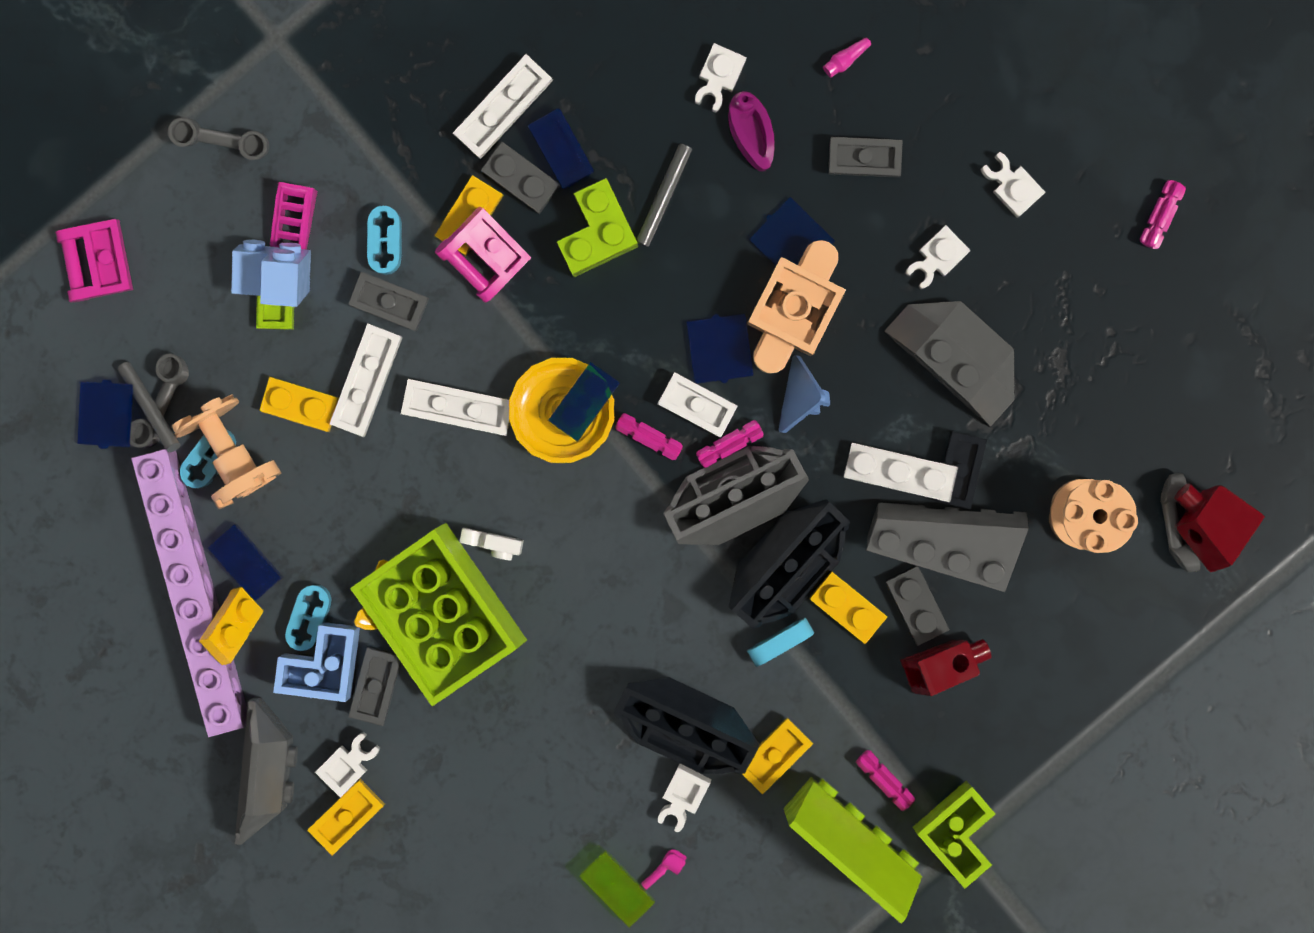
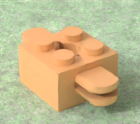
M823 240L814 241L808 245L798 265L783 257L778 261L747 325L763 332L753 353L754 363L762 372L771 374L782 370L786 366L794 348L809 356L814 354L846 289L829 281L838 263V252L831 243Z

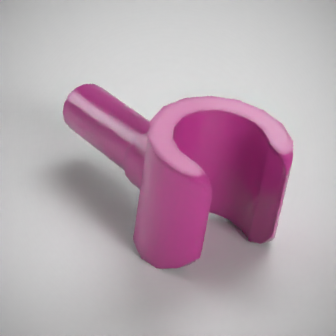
M675 849L669 850L657 869L641 883L642 886L647 890L665 874L667 869L678 875L684 867L687 857Z

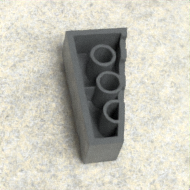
M878 503L867 534V551L1005 592L1029 529L1027 512L1014 511V514L996 513V510L981 509V512L959 511V508L954 507L929 509L923 505Z

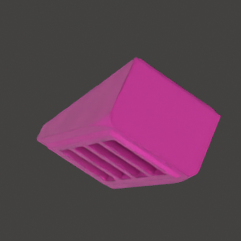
M278 182L269 247H279L280 238L298 241L301 249L307 250L317 190L311 187ZM288 195L304 198V204L287 202ZM285 211L302 213V219L285 217ZM283 224L300 227V234L282 231Z

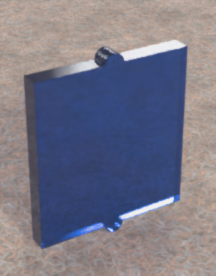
M791 197L773 216L768 215L766 217L767 222L749 239L775 266L781 257L798 265L806 248L814 241L823 240L831 244L835 242Z
M715 314L712 319L687 322L696 384L720 380L722 383H727L728 379L754 376L745 314L719 317V315Z
M106 379L102 380V383L81 382L77 444L98 445L100 449H107L109 446L130 447L133 384H116Z

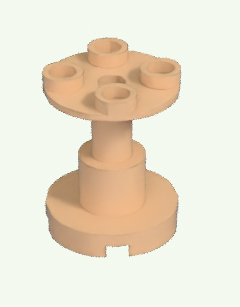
M233 394L223 399L218 397L209 401L201 407L203 413L194 417L189 415L172 425L176 438L201 429L216 454L217 459L212 464L225 484L224 487L211 496L218 509L234 503L232 499L235 497H246L281 474L274 460L257 467L244 445L236 447L219 418L239 403V400L234 398Z
M1072 480L1061 486L1051 501L1049 523L1052 531L1061 542L1080 550L1085 549L1093 553L1114 551L1122 547L1130 539L1138 525L1133 498L1121 485L1109 480Z

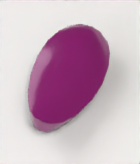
M739 92L732 98L729 104L728 118L732 137L746 160L758 171H766L772 164L775 150L771 120L760 100L750 92Z

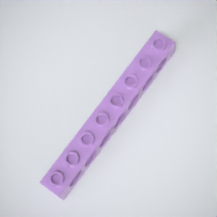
M164 449L131 458L207 735L211 737L244 728L246 726L247 706L234 659L230 664L221 665L199 642L220 608L187 488L180 477L181 467L177 452H167Z

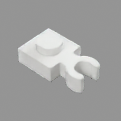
M714 43L699 77L707 81L708 84L698 90L695 104L700 105L705 95H712L716 101L712 111L715 113L719 111L722 105V88L729 92L733 91L747 57Z
M999 152L994 157L1001 165L1000 171L993 172L985 165L981 172L988 180L997 181L1000 184L993 193L1018 218L1045 191L1022 166L1013 173L1009 169L1010 163L1008 158Z
M945 225L919 250L926 259L923 262L918 261L911 264L905 274L909 276L916 269L922 270L925 273V280L918 287L924 289L931 284L935 270L944 277L971 250Z
M462 528L460 543L492 550L490 556L505 560H512V555L519 556L524 540L469 528Z
M365 732L355 737L350 752L344 746H341L315 772L340 798L367 771L360 762L362 760H371L380 750L378 745L370 752H365L361 749L360 743L367 736Z
M679 764L663 796L671 804H667L662 808L658 816V823L662 824L665 817L672 814L678 819L674 831L680 832L686 822L685 810L693 814L696 813L712 779Z

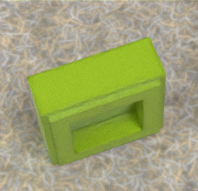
M257 296V329L294 330V307L260 304L261 296Z

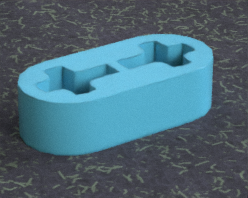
M383 205L373 209L368 216L367 259L368 264L374 271L379 274L388 275L395 272L401 264L402 222L401 217L394 209ZM382 213H387L388 218L394 220V225L387 227V238H382L381 227L375 225V221L382 218ZM382 243H387L388 254L394 255V260L387 263V268H382L381 263L375 261V256L382 253Z
M227 430V432L229 433L230 437L236 445L235 436L231 433V431ZM204 435L180 468L181 480L186 486L191 488L206 487L218 475L217 470L212 464L217 459L215 453L212 457L208 455L212 448ZM204 459L208 462L202 470L203 474L206 475L204 480L195 479L193 481L191 479L193 472L190 470L191 465L199 466Z
M314 584L307 586L300 591L285 633L286 642L297 651H305L316 645L318 625L326 621L332 599L330 592L322 585ZM317 591L320 593L319 599L324 602L323 606L315 607L311 616L307 614L310 602L306 601L305 598L306 595L311 596ZM305 620H308L310 622L307 633L312 635L311 640L306 639L300 644L297 642L298 636L293 634L294 629L302 628Z
M805 617L748 649L747 653L754 665L758 667L805 641L814 634V631Z

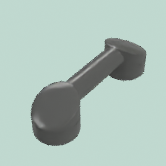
M177 118L171 122L168 128L170 140L180 147L193 146L198 142L239 149L241 154L249 160H260L269 151V141L264 133L259 131H249L243 135L210 130L201 128L195 120L190 118Z
M174 354L163 355L156 364L157 376L163 381V384L155 399V404L163 417L177 386L186 382L189 376L187 363L183 358ZM148 419L135 420L127 428V440L134 447L146 449L160 441Z
M1181 472L1170 474L1167 477L1162 489L1160 502L1164 515L1169 551L1177 564L1185 572L1191 573L1200 571V559L1188 544L1183 545L1182 536L1177 531L1179 517L1176 506L1177 501L1174 497L1187 484L1184 474Z

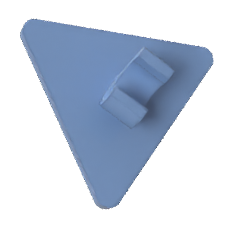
M794 355L791 361L779 423V432L782 433L788 432L809 414H820V405L830 406L829 392L821 389L801 356Z

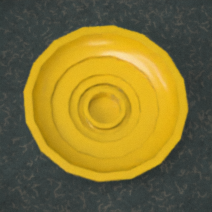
M550 358L531 366L517 380L509 399V421L516 439L531 455L550 463H573L592 455L606 441L614 423V398L607 381L591 365L574 358Z

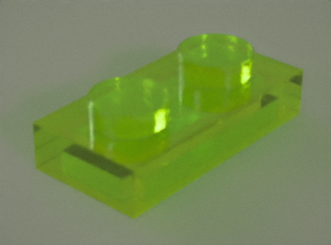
M606 849L580 873L579 877L629 928L655 903L654 898Z

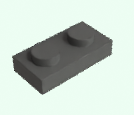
M830 137L828 174L900 178L903 140Z
M501 142L481 170L482 173L538 214L541 213L560 187L558 182L503 142Z
M361 272L348 305L417 331L429 298Z
M914 566L885 581L917 646L949 631L946 621L918 566Z
M372 647L366 648L348 717L380 726L385 725L401 661L396 654Z

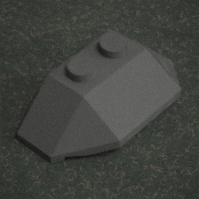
M963 302L909 304L884 331L989 427L1014 401V349Z
M748 446L707 468H703L685 477L674 495L670 506H667L664 511V516L678 544L720 545L784 514L809 479L793 449L780 450L771 447Z
M253 697L247 703L234 844L242 845L287 807V803H292L294 796V782L289 781L290 767L295 768L297 763L298 747L292 746L293 735L260 697Z

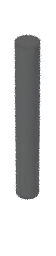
M679 143L636 239L638 243L649 247L692 148Z
M130 362L122 363L118 367L119 373L167 452L176 451L180 447V443Z

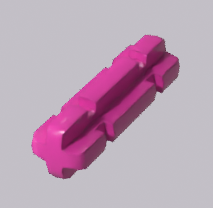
M1168 180L1165 183L1161 192L1164 196L1163 198H1158L1147 222L1150 226L1149 228H1144L1140 237V242L1144 246L1151 249H1158L1164 239L1162 233L1167 232L1177 211L1178 205H1176V202L1182 200L1186 191L1183 184L1174 180Z
M626 413L620 416L615 428L617 431L627 436L628 434L632 435V439L656 452L660 450L663 452L662 455L671 460H676L683 448L680 442L672 438L670 440L665 438V434L643 422L637 423L634 417Z
M753 420L742 426V430L736 429L714 441V445L711 447L707 445L698 450L696 455L701 465L707 468L716 463V459L720 457L724 459L747 446V442L751 441L753 443L762 438L764 434L758 422Z
M870 750L862 753L856 761L857 765L865 774H870L869 778L888 798H893V803L901 811L907 810L914 803L915 797L907 788H902L903 784L883 763H878L879 759Z

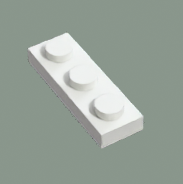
M525 54L453 134L481 159L549 86L553 79Z
M367 324L330 425L365 437L403 338L402 336Z
M411 379L407 380L401 414L507 436L510 423L509 400Z
M852 443L844 478L950 502L958 467Z

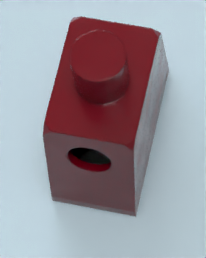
M1188 483L1174 497L1187 510L1177 524V531L1210 572L1232 566L1265 518L1262 513L1221 485L1199 492Z
M984 639L971 644L967 640H951L901 659L900 662L912 693L933 696L980 675L977 664L991 659V651Z

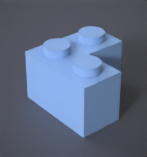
M244 240L243 244H239L232 251L231 293L261 296L260 304L297 307L310 292L311 250L301 249V245L297 243H280L279 247L265 246V242L261 240Z
M327 622L318 625L314 657L284 653L278 657L273 693L341 702L349 700L352 696L360 628Z

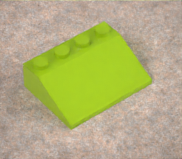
M447 523L429 532L350 588L431 706L446 698L527 641Z
M810 777L783 808L789 826L902 924L907 918L922 878L921 873L916 868L919 862L905 849L898 853L890 846L889 843L893 839L879 826L876 825L872 830L862 821L865 815L855 805L849 802L845 806L835 798L839 792L825 779L822 778L818 783L814 778Z

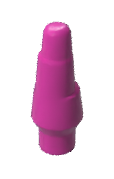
M863 38L845 50L843 49L834 54L831 60L823 66V70L830 78L839 72H844L853 64L854 60L871 46V41L868 38Z

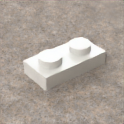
M675 372L658 402V405L720 438L738 407Z

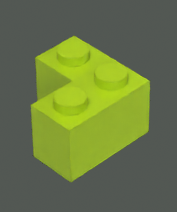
M607 178L574 193L589 226L557 241L573 277L579 276L638 248V243Z
M965 781L916 823L913 829L964 889L992 866L969 837L995 815V812L975 789Z

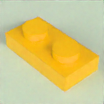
M472 175L435 234V237L441 241L449 238L479 206L484 208L491 216L504 195ZM464 243L458 251L466 256L471 248Z
M269 377L259 411L330 432L332 426L330 421L339 398Z
M832 571L809 598L864 644L868 642L887 618L883 612Z
M242 587L232 589L199 642L221 665L230 664L264 611Z
M787 717L759 745L745 774L742 775L763 795L813 745V742Z
M360 779L307 831L331 855H334L385 803Z

